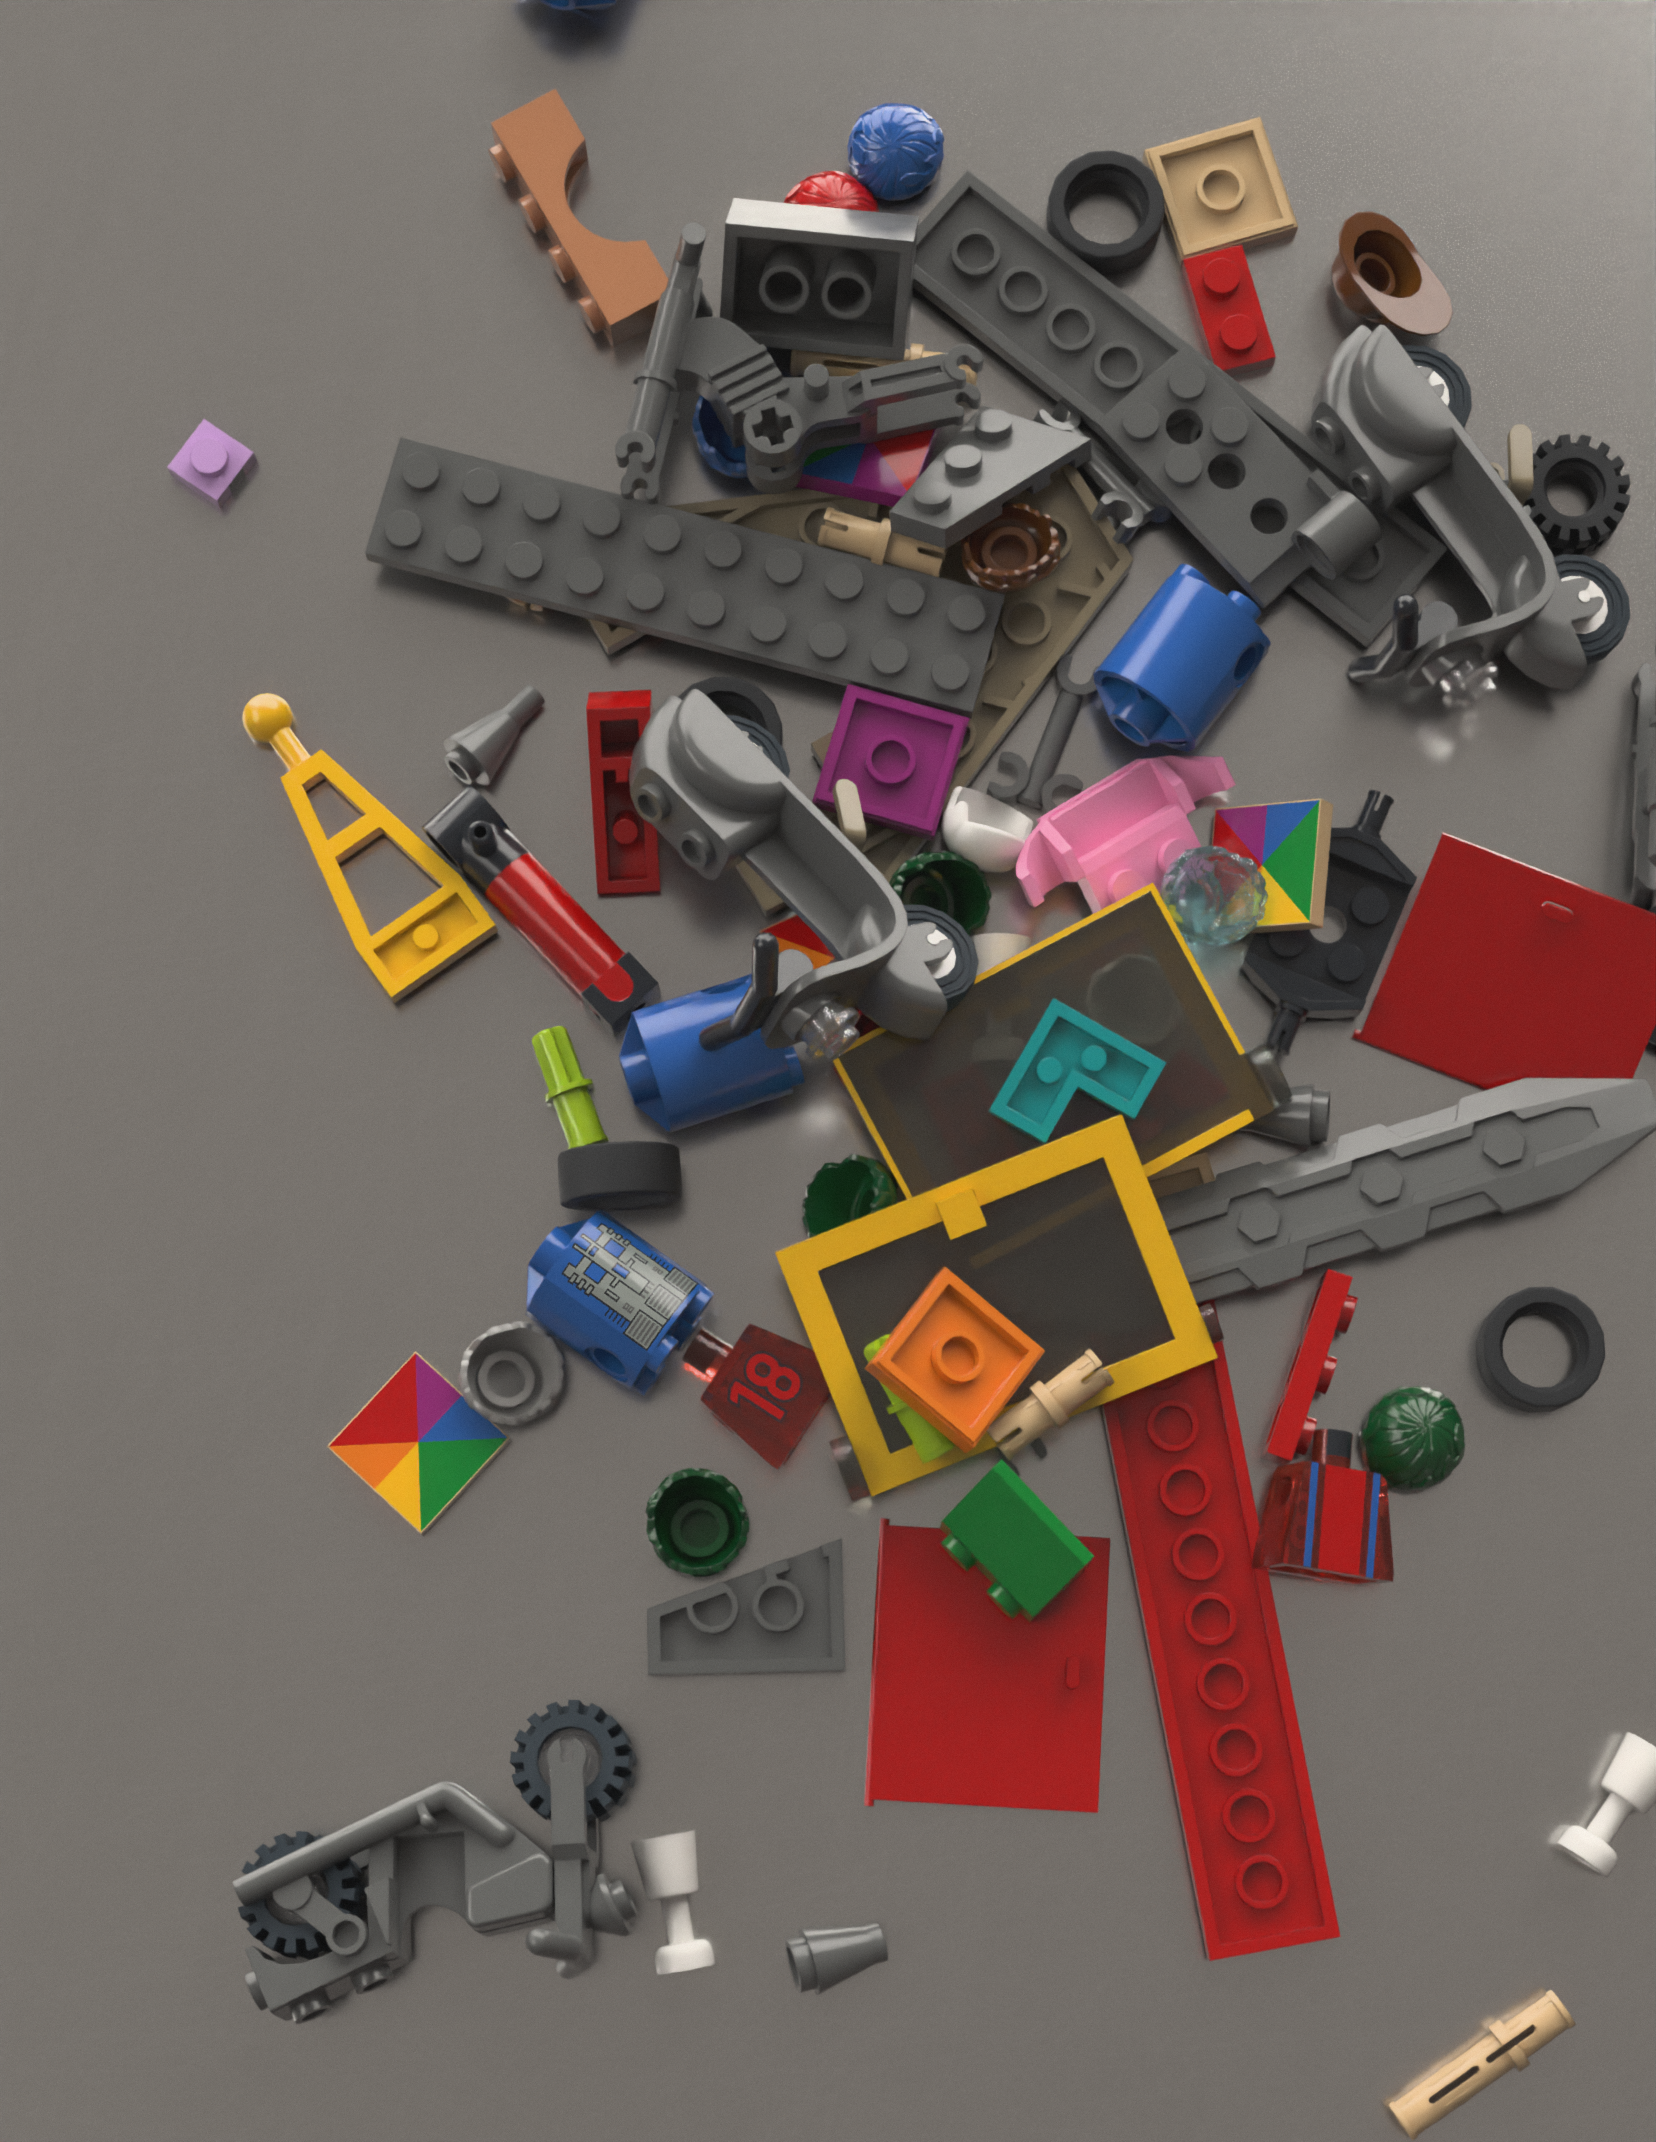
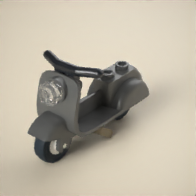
M1380 324L1373 332L1367 326L1360 325L1339 345L1320 376L1313 399L1311 431L1314 441L1322 452L1335 459L1347 475L1349 486L1355 497L1363 504L1369 505L1376 514L1383 515L1407 499L1412 498L1483 593L1493 613L1485 621L1457 628V613L1449 604L1434 601L1427 604L1419 614L1417 600L1409 594L1400 595L1393 603L1391 639L1380 654L1359 657L1351 661L1348 667L1350 678L1357 682L1391 678L1395 674L1404 671V677L1408 686L1422 687L1430 685L1432 688L1440 686L1446 694L1442 701L1447 708L1454 707L1460 703L1465 711L1481 703L1497 689L1491 681L1499 672V668L1494 662L1506 654L1508 659L1527 677L1548 687L1571 690L1586 673L1587 665L1603 660L1624 637L1630 620L1629 596L1621 580L1605 564L1585 555L1563 554L1554 558L1540 530L1529 516L1532 512L1531 508L1528 505L1522 507L1532 493L1534 481L1532 433L1529 427L1523 424H1516L1508 433L1509 479L1505 480L1504 469L1498 463H1489L1464 429L1471 412L1472 402L1471 387L1462 369L1446 354L1428 346H1401L1392 332L1384 325Z
M692 689L683 700L677 696L670 695L651 715L633 751L629 774L630 796L638 814L645 821L651 823L679 852L682 859L707 880L714 881L742 861H745L812 929L838 961L813 970V964L806 954L794 949L784 950L779 953V943L773 934L763 932L757 935L752 943V983L733 1015L701 1030L698 1035L700 1046L705 1051H717L751 1035L752 1032L761 1028L760 1037L770 1049L784 1048L804 1042L808 1046L805 1052L813 1061L818 1060L824 1055L833 1061L848 1050L860 1035L854 1027L860 1018L858 1010L885 1030L905 1038L928 1040L946 1015V1012L958 1006L970 991L976 979L979 961L974 942L964 928L944 912L924 905H903L901 899L885 877L861 853L866 842V827L858 790L852 781L840 779L833 788V798L840 826L839 830L788 779L790 768L786 752L771 733L753 721L739 716L725 715L706 694L698 689Z

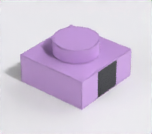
M203 419L167 468L171 476L221 509L256 463L257 459L253 451Z

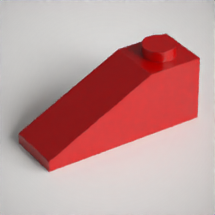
M652 690L589 692L586 714L597 894L660 891L658 830L651 823L645 821L635 809L630 796L629 781L633 751L653 714Z

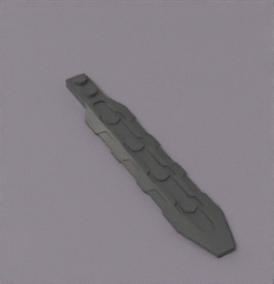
M1523 1078L1462 1097L1458 1105L1388 1127L1381 1123L1338 1136L1336 1143L1266 1165L1257 1161L1216 1175L1215 1181L1157 1198L1156 1202L1198 1305L1252 1287L1261 1291L1302 1278L1303 1271L1373 1249L1385 1252L1425 1239L1427 1232L1499 1210L1507 1214L1573 1193L1656 1131V1100L1647 1079ZM1122 1204L1075 1218L1034 1260L963 1281L1026 1335L1057 1326L1117 1336L1167 1320ZM920 1295L910 1298L911 1305L914 1304Z

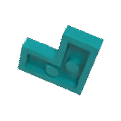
M1053 998L988 1113L1040 1143L1045 1144L1074 1092L1078 1089L1133 1121L1167 1062Z

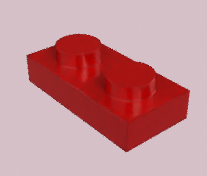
M1238 245L1183 259L1181 271L1207 358L1230 377L1273 366L1276 355L1243 246Z

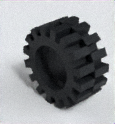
M1570 434L1559 435L1553 445L1549 439L1539 445L1536 453H1533L1534 481L1532 493L1522 506L1528 505L1531 508L1532 512L1529 516L1540 530L1550 551L1553 546L1560 547V555H1572L1575 549L1579 548L1583 555L1592 552L1597 543L1602 546L1622 520L1631 495L1626 494L1631 485L1629 474L1623 476L1620 474L1625 465L1620 456L1618 455L1613 460H1610L1606 456L1611 448L1610 446L1601 442L1598 449L1589 446L1591 437L1582 434L1577 443H1571ZM1562 475H1574L1583 479L1593 492L1594 501L1592 508L1579 516H1567L1559 513L1549 502L1547 495L1548 484L1553 479Z

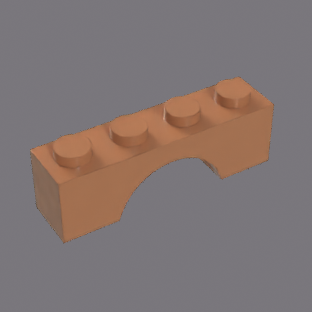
M553 89L491 122L495 146L488 149L491 160L503 181L506 183L514 179L523 193L524 197L518 199V204L533 232L536 233L544 229L554 247L547 250L561 280L567 283L573 279L584 297L578 300L577 303L591 331L596 334L603 330L611 345L615 348L652 328L661 294L666 290L668 277L646 240L621 242L602 238L586 229L568 206L570 192L576 179L589 162L585 138L557 90Z

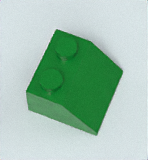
M1002 1459L954 1507L940 1525V1529L947 1535L940 1543L945 1551L965 1571L968 1572L975 1565L992 1582L986 1593L1012 1620L1021 1613L1030 1623L1088 1567L1094 1558V1555Z

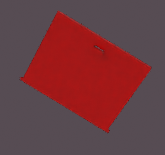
M1443 832L1361 1031L1355 1029L1352 1038L1485 1090L1523 1078L1632 1079L1656 1025V914ZM1546 901L1553 902V903H1555V904H1558V905H1560V906H1563V907H1566V908L1570 909V910L1572 911V913H1571L1569 910L1563 909V908L1558 907V906H1556V905H1553V904H1550V903H1546V904H1543V903L1546 902Z
M880 1518L864 1806H874V1800L1098 1813L1110 1538L1076 1536L1094 1555V1558L1088 1567L1029 1623L1021 1613L1012 1620L993 1602L986 1593L992 1582L975 1565L967 1572L954 1561L940 1544L947 1537L940 1528L889 1525L890 1519Z

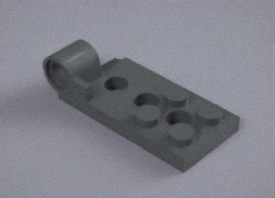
M1189 343L1096 421L1095 431L1262 608L1266 607L1310 567H1313L1322 576L1334 580L1382 538L1381 528L1368 508L1351 493L1344 490L1340 491L1319 468L1312 473ZM1175 418H1189L1199 426L1201 436L1191 444H1179L1168 436L1166 425ZM1218 462H1230L1240 469L1243 481L1235 488L1222 489L1212 483L1208 470ZM1262 506L1276 508L1285 519V527L1274 534L1262 533L1253 526L1250 517L1251 513Z

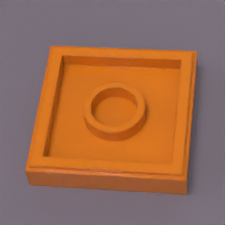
M944 1267L933 1277L864 1369L963 1452L967 1453L976 1446L1045 1350L948 1268Z

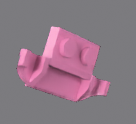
M1165 755L1136 759L1036 819L1038 825L1025 840L1016 863V876L1029 905L1036 907L1045 901L1043 896L1063 882H1078L1094 914L1151 883H1154L1164 901L1211 872L1212 868L1187 818V814L1196 809L1194 802L1213 793L1226 791L1236 785L1224 758Z

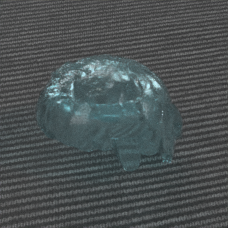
M1205 846L1185 850L1183 854L1170 864L1162 878L1160 896L1186 941L1198 946L1222 947L1242 939L1257 926V921L1264 918L1266 909L1264 906L1268 898L1267 891L1264 889L1266 882L1261 873L1257 871L1258 867L1253 860L1244 857L1240 858L1238 854L1228 852L1226 848Z

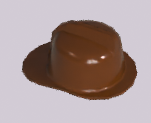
M1373 211L1356 212L1344 221L1339 232V252L1331 268V283L1336 296L1344 307L1356 316L1369 319L1375 323H1390L1404 332L1418 336L1437 335L1447 328L1453 314L1450 297L1440 280L1419 255L1404 230L1387 216Z

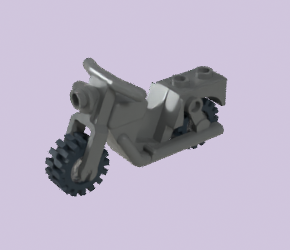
M568 1700V1706L563 1707L558 1702L546 1705L548 1710L546 1714L540 1717L535 1712L527 1719L531 1726L526 1733L519 1729L514 1739L519 1744L517 1752L511 1751L510 1764L515 1768V1774H512L513 1782L520 1790L521 1797L545 1820H551V1842L554 1860L459 1784L449 1781L434 1783L325 1837L321 1835L316 1837L309 1832L296 1831V1837H290L285 1833L275 1836L276 1844L270 1848L263 1843L254 1851L260 1856L253 1865L247 1861L241 1871L246 1875L233 1881L236 1894L243 1906L238 1907L240 1917L248 1922L249 1927L246 1929L250 1934L261 1941L264 1946L288 1958L297 1959V1956H300L310 1961L295 1964H279L272 1956L255 1946L245 1949L253 1969L245 1974V1979L258 2008L261 2011L268 2008L273 2015L285 2021L294 2019L296 2024H301L329 2012L333 2008L331 2000L355 1989L357 1994H364L384 1986L394 1978L392 1970L409 1963L411 1958V1915L421 1908L432 1905L445 1907L457 1912L473 1930L486 1937L555 1921L560 1932L535 1928L526 1936V1948L536 1956L556 1959L557 1972L565 1979H573L590 1968L594 1960L592 1928L595 1932L625 1937L632 1934L628 1920L638 1916L633 1900L622 1879L610 1883L607 1876L602 1873L595 1880V1868L598 1867L599 1861L598 1819L604 1822L612 1817L609 1810L616 1804L622 1808L628 1800L624 1793L627 1787H634L636 1776L632 1773L633 1766L637 1765L636 1754L631 1749L630 1744L632 1742L627 1733L611 1714L609 1716L601 1707L593 1703L590 1704V1707L585 1706L580 1700ZM369 1868L368 1887L360 1881L358 1876L362 1874L361 1871ZM363 1896H367L368 1926L361 1920L366 1909L360 1904V1898ZM322 1951L328 1952V1954L319 1957L318 1953Z

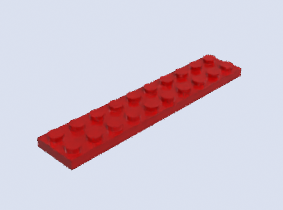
M1215 1300L1207 1301L1197 1306L1218 1358L1101 1404L1204 1944L1209 1961L1341 1937ZM1168 1320L1117 1336L1087 1331L1091 1350L1102 1362V1365L1095 1369V1371L1175 1339Z

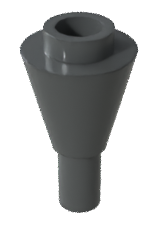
M527 685L502 710H496L444 739L443 744L448 753L444 757V761L450 771L466 784H472L476 781L481 785H489L518 736L519 728L545 704V700L540 692L534 687Z

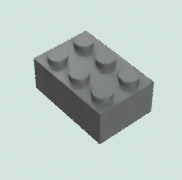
M733 198L725 223L720 318L731 321L759 345L764 343L765 347L904 361L910 327L919 216Z

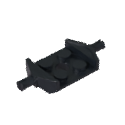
M1368 791L1367 799L1356 824H1353L1351 827L1331 828L1324 911L1331 912L1340 919L1344 929L1343 936L1335 942L1325 943L1317 940L1312 935L1310 929L1255 933L1241 967L1252 983L1277 1005L1275 1011L1278 1013L1263 1046L1273 1051L1280 1034H1283V1039L1277 1051L1278 1054L1285 1056L1290 1054V1048L1301 1022L1304 1023L1307 1017L1339 1019L1360 1015L1409 893L1416 882L1417 877L1381 840L1379 833L1390 807L1394 803V799L1385 794L1378 810L1375 811L1374 808L1381 794L1380 791Z

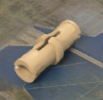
M831 507L827 508L823 518L825 525H821L817 546H826L871 559L870 562L883 565L885 563L940 577L941 565L945 561L948 548L944 549L892 532L890 519L883 518L882 522L878 523L836 511Z
M1090 1348L1084 1352L1083 1356L1047 1383L1043 1384L1038 1380L1030 1386L1029 1390L1032 1394L996 1419L987 1429L992 1440H995L997 1443L1017 1428L1015 1432L997 1444L1009 1461L1014 1458L1015 1454L1054 1425L1058 1429L1064 1427L1070 1422L1067 1415L1104 1388L1110 1387L1115 1383L1108 1370H1104L1103 1367L1082 1381L1084 1377L1102 1365V1362Z

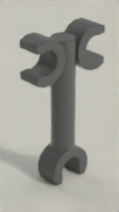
M1059 400L1051 416L1044 409H1041L1033 419L1035 422L1087 437L1078 428L1081 422V415L1062 400ZM1091 442L1092 458L1080 466L1106 492L1091 517L1098 521L1105 516H1112L1121 522L1112 538L1117 544L1130 541L1138 527L1143 526L1149 520L1165 522L1173 515L1171 510L1141 479L1135 487Z
M1066 654L1057 666L1055 683L1059 690V695L1030 768H1028L1026 761L1020 755L1013 752H1001L998 765L1013 771L1017 776V781L1011 786H1001L990 781L987 787V795L1003 803H1012L1019 800L1025 805L1041 808L1044 815L1058 807L1052 798L1057 792L1068 791L1074 795L1081 793L1084 783L1078 777L1071 774H1058L1053 777L1082 702L1093 698L1098 693L1093 673L1091 679L1085 684H1075L1070 680L1068 673L1072 663V656Z

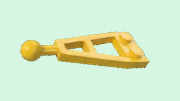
M265 693L253 697L246 704L242 715L243 726L248 735L254 740L261 743H270L290 770L280 779L354 946L394 1003L498 931L494 921L462 877L322 749L312 756L308 754L291 730L293 722L292 711L283 698L275 694ZM323 779L364 815L329 840H327L306 793L307 790ZM381 834H384L442 888L371 936L339 863Z

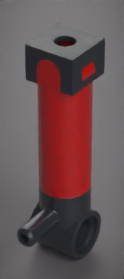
M468 785L422 826L426 836L441 854L459 872L465 874L579 995L584 1002V1006L614 1038L628 1026L631 1012L649 1007L661 997L659 983L629 951L625 953L519 841L496 810L472 786Z

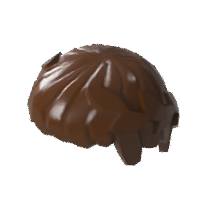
M1005 503L1002 505V514L961 539L963 566L971 581L987 591L990 589L1000 593H1016L1038 584L1053 574L1061 559V544L1057 530L1052 527L1053 522L1049 514L1040 516L1038 510L1031 509L1027 504Z

